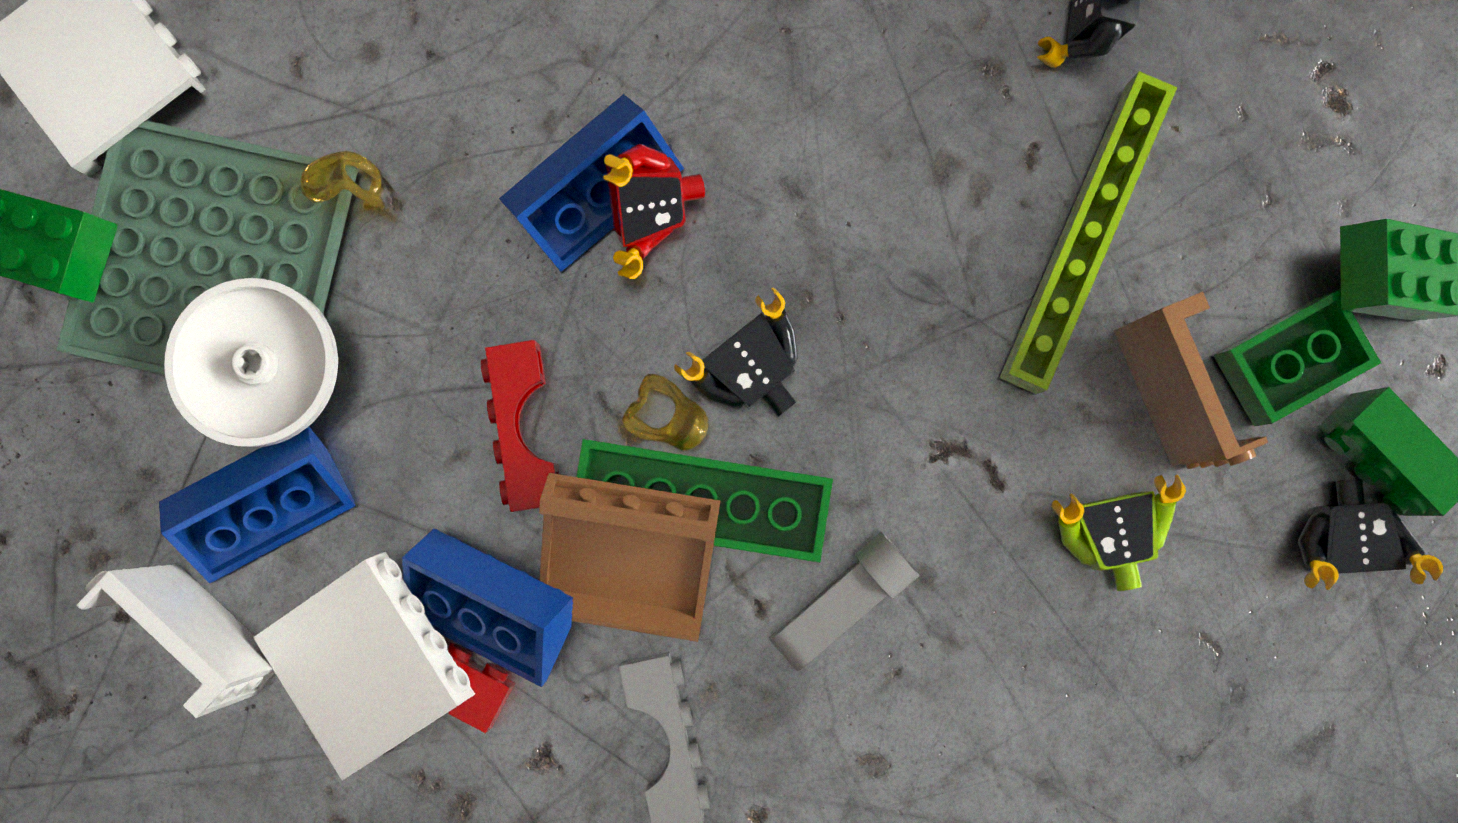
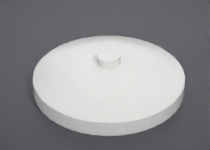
M259 278L236 279L221 283L203 292L180 314L171 330L166 345L164 361L165 378L170 396L176 408L190 425L205 436L234 446H270L298 435L321 414L333 393L338 373L337 346L326 318L304 295L271 280Z

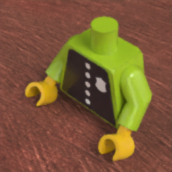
M1162 475L1155 477L1154 485L1159 492L1156 496L1154 491H1142L1081 504L1073 494H1069L1071 502L1065 509L1057 500H1054L1051 503V507L1059 516L1058 522L1063 545L1082 564L1089 565L1093 570L1112 569L1117 591L1142 587L1137 563L1158 558V550L1164 546L1173 520L1176 503L1186 493V487L1178 475H1175V481L1169 487H1166L1167 484Z

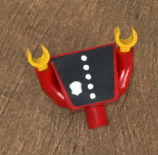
M642 144L628 149L617 157L611 154L606 155L604 159L607 175H604L603 179L608 181L614 231L623 247L627 246L626 251H616L613 255L614 263L623 265L622 269L618 271V275L629 279H635L641 274L643 259L655 246L670 235L674 229L685 224L684 202L705 198L704 182L700 174L682 177L679 168L672 158Z

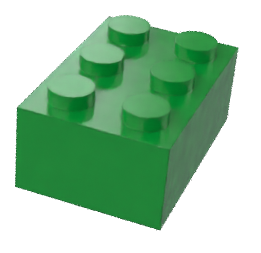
M0 189V276L94 303L118 224L83 211Z
M1392 219L1340 226L1341 310L1411 321L1458 316V233Z
M1339 290L1314 299L1213 355L1254 427L1273 424L1381 364L1380 359L1353 313L1341 310V292Z
M1390 387L1352 393L1318 426L1326 435L1324 439L1327 445L1336 453L1345 455L1355 465L1353 470L1356 475L1363 479L1365 483L1374 485L1384 495L1382 498L1383 502L1388 503L1391 510L1395 511L1396 514L1403 516H1444L1458 503V457Z

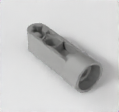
M882 531L855 554L858 559L856 563L794 615L769 639L796 671L809 664L887 595L894 599L920 576L911 563Z

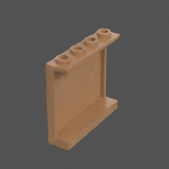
M1203 292L1161 308L1114 330L1171 466L1186 464L1187 469L1198 466L1205 468L1211 465L1218 467L1227 463L1230 466L1254 458L1256 456L1254 448L1268 443L1266 436L1236 440L1184 319L1210 308Z
M549 473L540 498L539 514H544L540 581L553 588H558L565 594L573 597L572 621L698 642L720 501Z

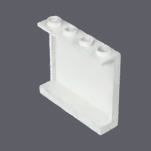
M28 0L0 21V74L70 166L77 171L91 177L103 168L96 159L98 156L191 86L200 93L206 90L196 78L201 74L199 68L185 53L179 56L172 47L177 40L161 22L155 25L148 16L153 10L146 0Z
M386 552L365 559L253 637L342 781L475 695L470 687L468 675L462 668L457 666L447 650V643L444 637L434 630L424 614L425 610L422 602L411 593L402 579V572L399 566L388 557Z
M179 564L112 570L108 572L106 570L102 571L86 585L85 591L87 594L77 604L81 610L119 604L202 683L199 689L183 705L195 718L257 695L275 675L274 670L255 642L254 635Z

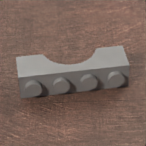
M670 652L622 662L619 670L627 708L642 711L656 719L666 732L670 745L668 764L658 777L647 784L645 790L651 823H704L703 811L710 809L706 785H698L695 769L702 768L697 743L689 744L686 728L693 726L688 701L680 702L677 686L684 685L680 661L672 662Z

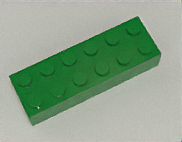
M586 439L582 440L576 477L719 500L720 508L714 546L821 562L833 483L832 478Z

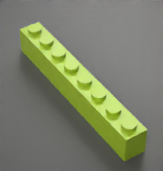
M1141 71L1126 84L999 377L1000 379L1035 394L1048 390L1177 87Z

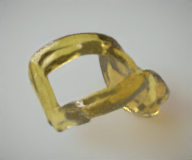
M342 151L328 154L309 164L301 175L302 193L314 203L328 201L342 190L347 189L364 201V210L382 211L385 209V203L378 196L381 190L380 171L371 161L358 153ZM346 165L359 168L373 177L369 191L360 188L347 175Z
M648 374L644 377L638 389V399L629 405L622 418L623 426L635 436L645 440L661 441L684 451L699 445L708 432L706 412L698 404L686 397L672 381L657 374ZM649 389L667 395L675 403V413L671 421L664 427H650L635 415L646 402Z

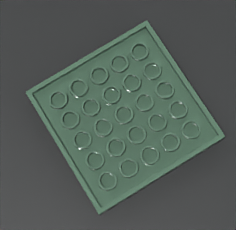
M144 121L107 150L91 215L118 224L94 303L70 297L56 351L165 375L166 345L171 330L180 314L203 292L221 283L236 279L259 278L281 283L304 295L323 314L358 170L350 165Z

